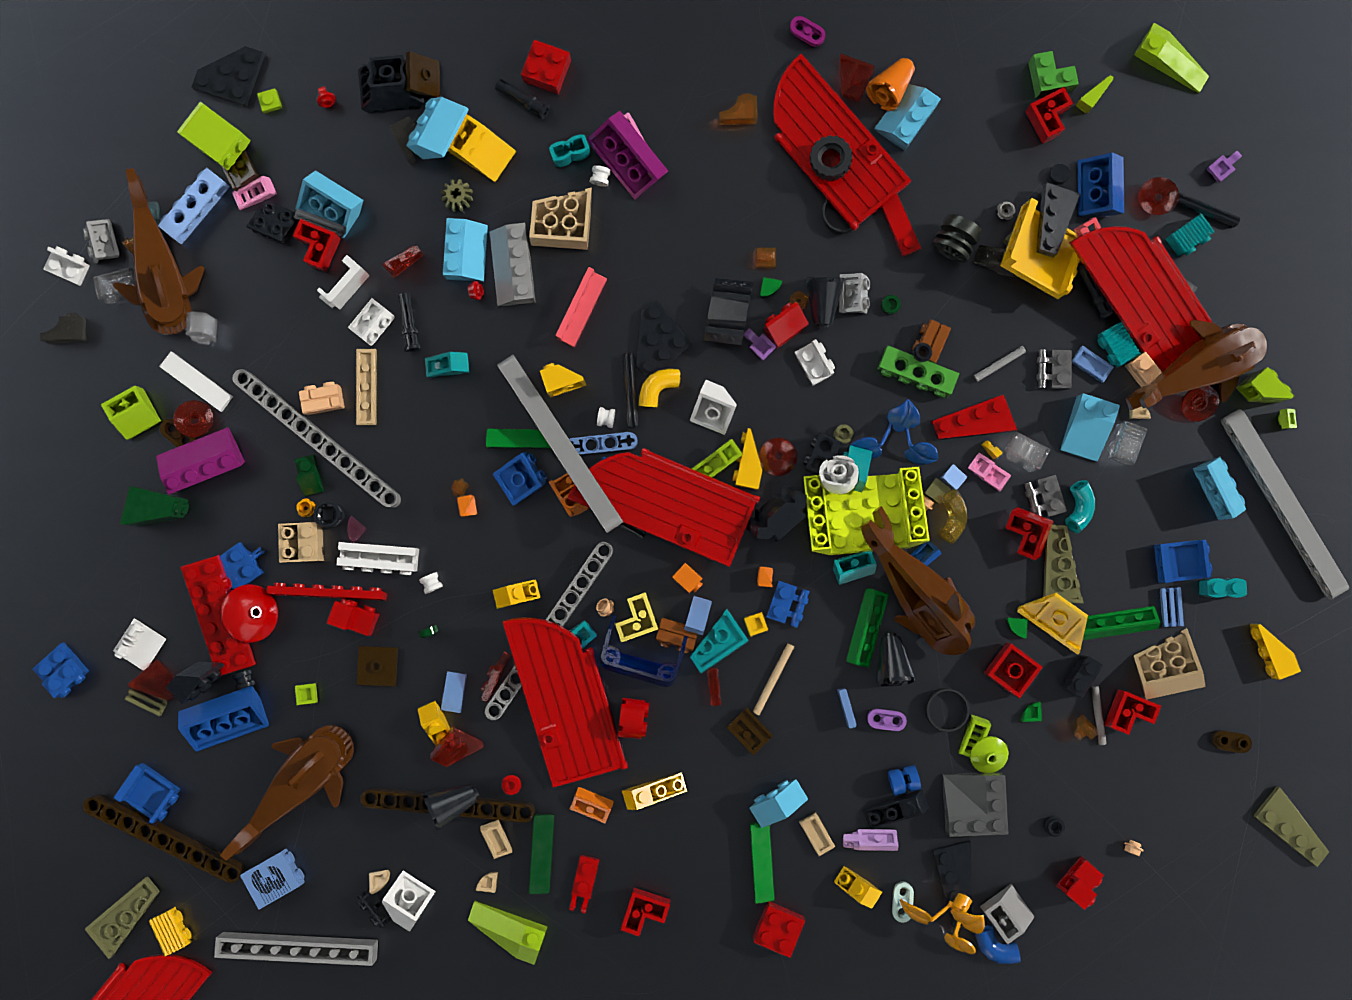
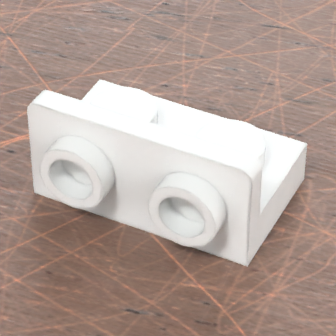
M48 246L47 250L51 253L43 270L81 286L90 265L84 262L85 259L76 254H73L71 257L67 255L68 251L58 246L55 249Z
M371 298L348 328L372 346L390 325L395 316Z
M817 340L795 351V355L812 386L832 376L835 369L831 359L827 360L824 354L826 350L821 342L818 343Z

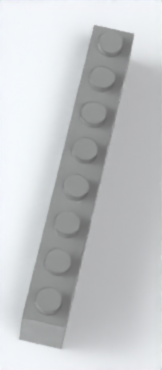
M222 932L216 937L214 958L372 966L377 960L378 940Z

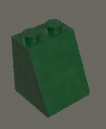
M130 486L120 524L143 526L184 518L189 509L188 499Z

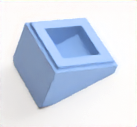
M953 464L940 479L953 491H956L967 476Z

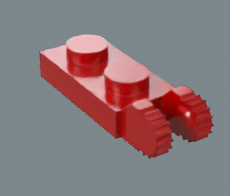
M584 855L580 856L569 910L574 911L576 899L579 896L584 897L581 913H586L600 859Z

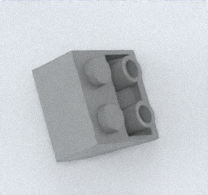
M1012 884L980 906L1007 944L1022 935L1034 919V915Z

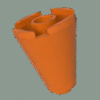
M901 58L873 78L866 88L870 100L874 104L878 102L882 105L881 109L895 110L899 106L915 71L913 62L908 58Z

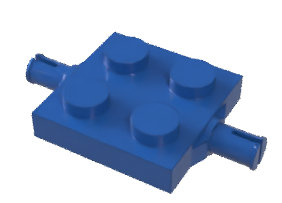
M239 542L220 556L226 576L231 580V590L249 584L264 573L257 562V558L265 553L261 546L251 553L242 542Z

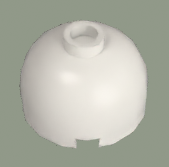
M833 456L832 460H825L820 466L819 476L822 485L833 494L848 493L858 482V466H856L852 458Z

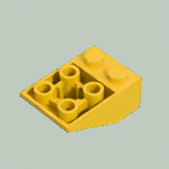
M466 114L448 152L496 182L516 153V150L483 124Z

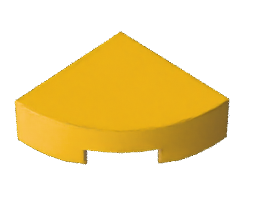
M986 440L981 444L993 459L998 458L1002 454V451L997 446L993 447L990 441Z

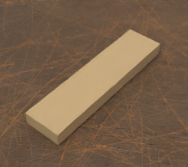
M356 349V425H376V349Z

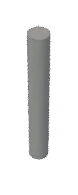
M1021 346L975 374L974 379L978 382L1026 353L1025 348Z
M1092 686L1091 693L1098 744L1106 745L1099 686Z

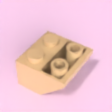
M316 522L278 524L279 563L324 561L323 526Z

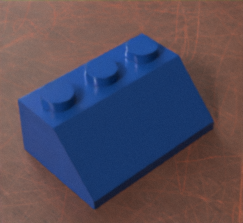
M1107 153L1077 160L1078 193H1080L1078 198V216L1108 217L1124 214L1123 157L1115 153Z

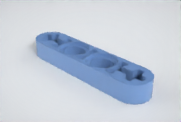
M632 432L569 439L574 445H580L579 441L583 440L582 446L584 451L580 452L581 448H575L579 455L632 450L638 443L636 435ZM621 436L620 440H626L627 436H630L635 441L631 443V446H628L627 443H621L622 447L618 448L619 442L617 437ZM607 438L615 440L616 444L613 448L605 446ZM588 440L596 442L597 446L594 450L586 448Z

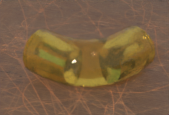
M958 490L948 491L941 499L948 511V518L945 525L939 530V534L942 539L951 544L960 537L967 522V507Z

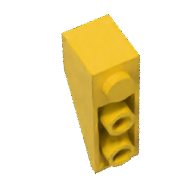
M748 428L747 433L743 432L741 444H744L741 452L743 455L736 461L740 465L738 470L735 469L732 481H736L735 486L758 490L762 467L751 429Z
M1250 624L1252 628L1251 635L1258 643L1259 655L1264 659L1266 663L1265 670L1272 679L1280 680L1301 672L1296 657L1290 649L1261 624Z
M682 773L634 786L623 790L622 793L627 810H638L687 792Z

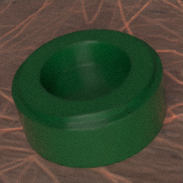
M888 295L881 302L882 311L888 315L897 313L901 307L900 299L895 295Z
M434 624L418 631L420 638H426L437 633L439 630L437 625Z

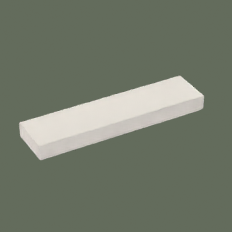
M170 352L159 366L221 412L233 398L231 394L173 352Z

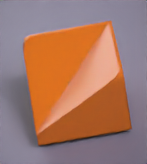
M473 495L457 497L461 517L477 514Z
M758 568V586L773 587V568Z

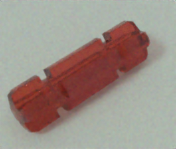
M717 668L708 669L712 706L721 705Z

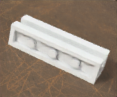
M339 542L338 545L340 558L337 557V565H341L343 570H354V567H362L361 571L373 572V568L381 569V573H392V570H400V574L411 575L412 571H417L418 548Z

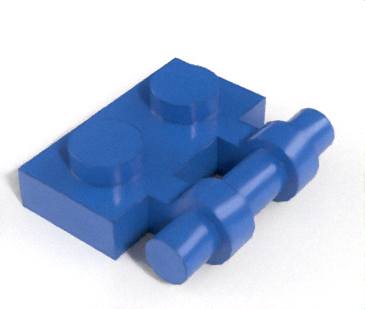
M778 581L766 617L785 623L788 616L792 618L790 625L798 627L799 621L803 619L802 613L805 604H808L809 599L807 598L810 591L802 589L799 596L795 594L796 586ZM793 600L798 601L795 612L789 611Z

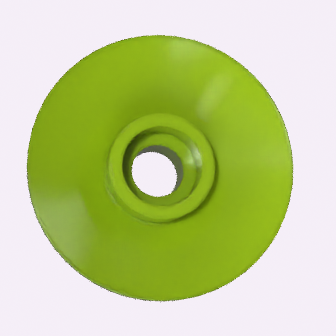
M989 736L980 739L974 744L971 749L970 759L972 765L978 771L993 773L1000 770L1006 764L1009 752L1006 744L1001 739Z

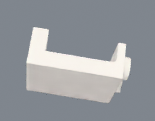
M348 255L342 261L350 269L328 294L321 288L317 289L321 294L319 298L332 309L334 306L341 309L370 276Z

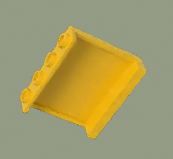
M1031 198L1021 206L1000 266L1059 299L1070 293L1073 288L1072 281L1078 272L1077 266L1081 260L1069 244V242L1077 238V235L1067 228L1058 254L1054 258L1037 253L1040 212L1036 210L1038 201Z

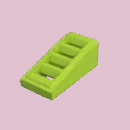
M1110 75L1081 97L1076 107L1086 114L1089 113L1114 77Z
M971 715L959 754L970 757L971 750L966 749V746L973 747L975 743L969 741V739L979 741L987 737L991 728L989 720ZM972 732L980 733V736L972 734Z

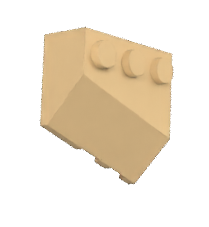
M592 187L575 193L574 191L568 193V195L553 196L533 201L529 236L531 246L588 250Z
M1187 628L1181 631L1180 635L1165 639L1166 642L1159 646L1154 645L1134 655L1146 700L1206 687L1203 670Z

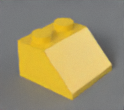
M551 363L543 366L544 369L540 370L550 398L586 386L583 376L560 365Z

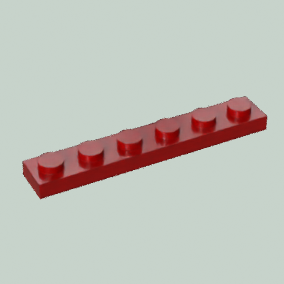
M274 583V586H267V594L277 596L348 598L386 601L387 593L381 591L382 588L371 587L370 591H364L362 587L354 586L350 590H344L343 586H331V589H324V585H312V588H305V584H293V587H286L285 583Z

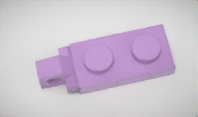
M858 829L853 834L843 835V847L854 848L855 850L898 851L897 831Z

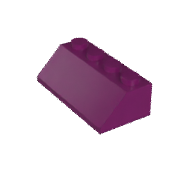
M621 111L608 118L586 139L634 199L639 197L668 172Z
M229 427L156 456L160 478L168 495L237 468L245 462Z

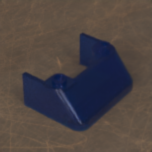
M613 615L601 653V666L605 670L662 687L672 686L678 674L688 636L683 638L676 664L654 663L620 653L618 648L609 645L617 618L616 615Z

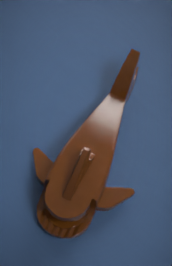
M134 168L125 169L133 206V250L136 286L115 282L113 287L131 304L142 306L146 321L154 331L165 335L176 334L187 328L191 322L192 309L188 297L197 291L204 273V267L198 266L185 276H181L175 259L149 209L146 191L139 175L136 174Z
M1191 320L1189 322L1190 327L1202 339L1182 353L1149 385L1143 386L1131 393L1126 398L1129 410L1139 407L1148 408L1159 402L1164 396L1219 383L1220 402H1226L1236 387L1239 376L1254 369V364L1264 358L1267 350V341L1264 334L1257 328H1249L1244 324H1231L1220 328L1215 323Z
M882 506L876 508L872 513L874 522L869 520L863 523L861 531L866 543L879 556L898 601L906 615L895 616L894 620L910 631L920 634L929 646L937 652L946 655H960L967 652L971 645L970 632L975 627V617L970 607L961 597L960 593L957 592L950 577L943 579L931 568L894 544V534L890 520Z
M326 725L317 729L306 740L295 737L272 744L273 749L288 754L289 757L276 773L250 822L220 854L225 861L235 854L238 855L261 835L264 829L312 797L323 787L332 806L338 807L343 787V778L340 771L349 763L354 753L352 739L345 730L335 725Z

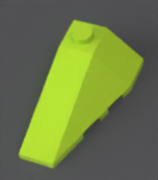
M1156 23L1152 24L1134 56L1197 93L1201 91L1209 78L1208 74L1168 30Z
M474 901L468 921L516 959L535 965L547 926Z

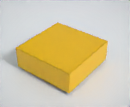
M762 612L744 618L750 637L768 631Z

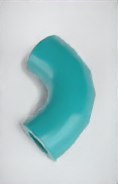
M1080 480L1070 487V491L1075 499V509L1066 518L1065 523L1074 533H1080L1088 525L1095 511V497L1087 480Z

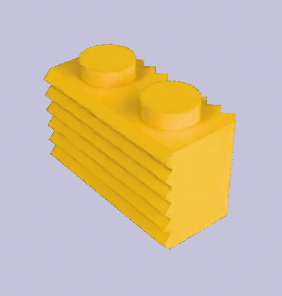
M176 907L149 920L164 956L191 943V933L183 925L182 913Z

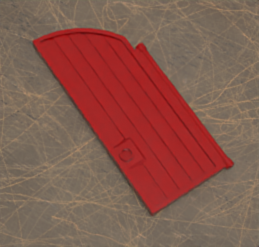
M802 53L796 57L782 75L775 93L774 124L782 133L776 134L774 139L781 144L850 225L849 227L855 231L859 224L911 183V179ZM829 135L843 138L846 143L848 142L852 150V163L848 173L835 181L820 179L812 171L810 165V153L815 142ZM833 149L826 150L821 157L823 164L827 167H835L840 162V154Z
M1117 226L1095 229L1069 242L1142 353L1146 351L1161 372L1188 348L1202 339L1190 327L1189 322L1191 320L1213 323L1161 243L1162 241L1159 236H1155L1150 241L1143 231Z
M646 448L641 450L640 455L642 457L629 452L620 453L598 462L589 469L623 520V523L730 567L754 506L760 500V497L755 494L752 495L650 452ZM574 485L567 499L590 508L576 485Z
M537 618L503 620L504 629L553 788L619 768L621 770L628 768L596 664L593 647L587 648L583 652L580 640L576 635L566 628L547 620Z
M164 954L146 956L135 960L127 970L125 969V964L119 963L116 970L91 1000H190L211 975L212 971L192 959L169 954L164 956Z

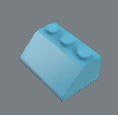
M908 84L899 106L893 111H887L874 130L905 151L935 110L941 98L927 88Z
M443 97L431 98L425 105L424 113L418 118L417 126L409 135V141L406 145L422 159L445 156L469 110L467 107Z
M314 171L303 179L295 209H301L346 226L347 235L360 214L363 200L319 172Z
M447 218L443 276L446 280L484 282L488 225L467 219Z
M1220 457L1214 458L1193 468L1218 520L1235 518L1246 510L1244 506L1245 500L1238 494L1235 488L1236 482L1229 476L1227 472L1228 467L1224 460H1221Z

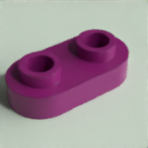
M797 16L791 21L790 32L792 35L813 47L823 44L825 31L822 27L802 16ZM801 26L802 30H797L796 27ZM816 35L819 39L814 40L812 36Z

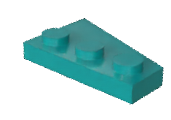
M728 609L725 610L718 622L712 627V630L690 656L701 674L749 641Z

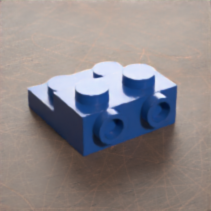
M528 452L519 454L493 473V476L513 506L548 484L545 472L537 468L535 465L537 462L536 458L531 453L528 454Z
M65 643L58 645L33 668L34 672L43 681L42 685L53 698H63L71 692L70 688L75 684H80L89 672L86 666Z

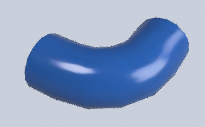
M985 925L981 934L975 933L978 947L988 959L999 964L1021 962L1017 943H999L996 940L993 926Z

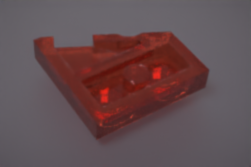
M417 245L411 246L382 265L395 278L424 256V254Z
M504 652L496 665H491L487 673L489 680H485L480 690L483 692L481 700L488 702L493 695L504 672V666L510 659L511 654Z

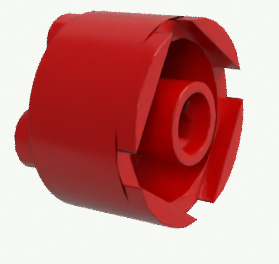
M622 698L618 737L641 739L646 736L647 722H643L644 718L648 717L649 703H645L646 700Z

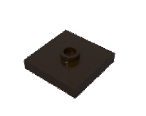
M410 51L405 53L406 91L429 98L440 97L439 61Z
M359 646L357 685L396 686L398 647Z

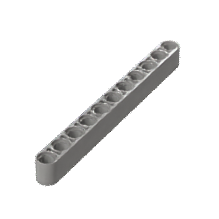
M512 354L497 364L605 531L608 533L623 523V520L515 356Z
M243 369L234 372L233 382L378 502L389 508H395L400 504L401 497L394 489L256 376ZM247 375V381L242 384L241 377ZM261 386L262 392L256 396L255 390ZM275 398L277 403L271 408L270 401ZM290 410L291 417L286 420L284 414ZM305 422L306 428L300 432L299 425ZM319 434L321 436V440L319 443L315 444L313 438L315 435ZM334 446L336 449L335 453L329 456L328 449ZM349 458L350 465L344 468L343 460ZM360 470L365 472V477L362 480L357 478V473ZM375 482H378L380 485L377 492L372 490V485ZM389 494H393L395 497L392 504H388L386 501Z
M1238 409L1222 418L1221 422L1325 596L1333 599L1349 590L1347 581L1246 414L1241 409Z
M601 542L595 547L547 617V621L562 627L565 625L611 558L613 548L609 543ZM603 545L609 547V554L607 556H601L599 553V549ZM592 561L597 562L599 565L596 572H590L588 569V565ZM581 577L586 578L588 581L585 588H580L577 584L578 579ZM569 593H574L577 597L574 604H570L566 600ZM558 609H562L566 613L563 620L556 618V611ZM514 665L486 706L485 714L488 719H499L522 688L521 682L516 684L512 680L513 674L518 673L516 665ZM503 689H507L510 692V699L505 700L502 698L501 692ZM493 705L497 706L500 710L497 716L492 715L490 712V708Z

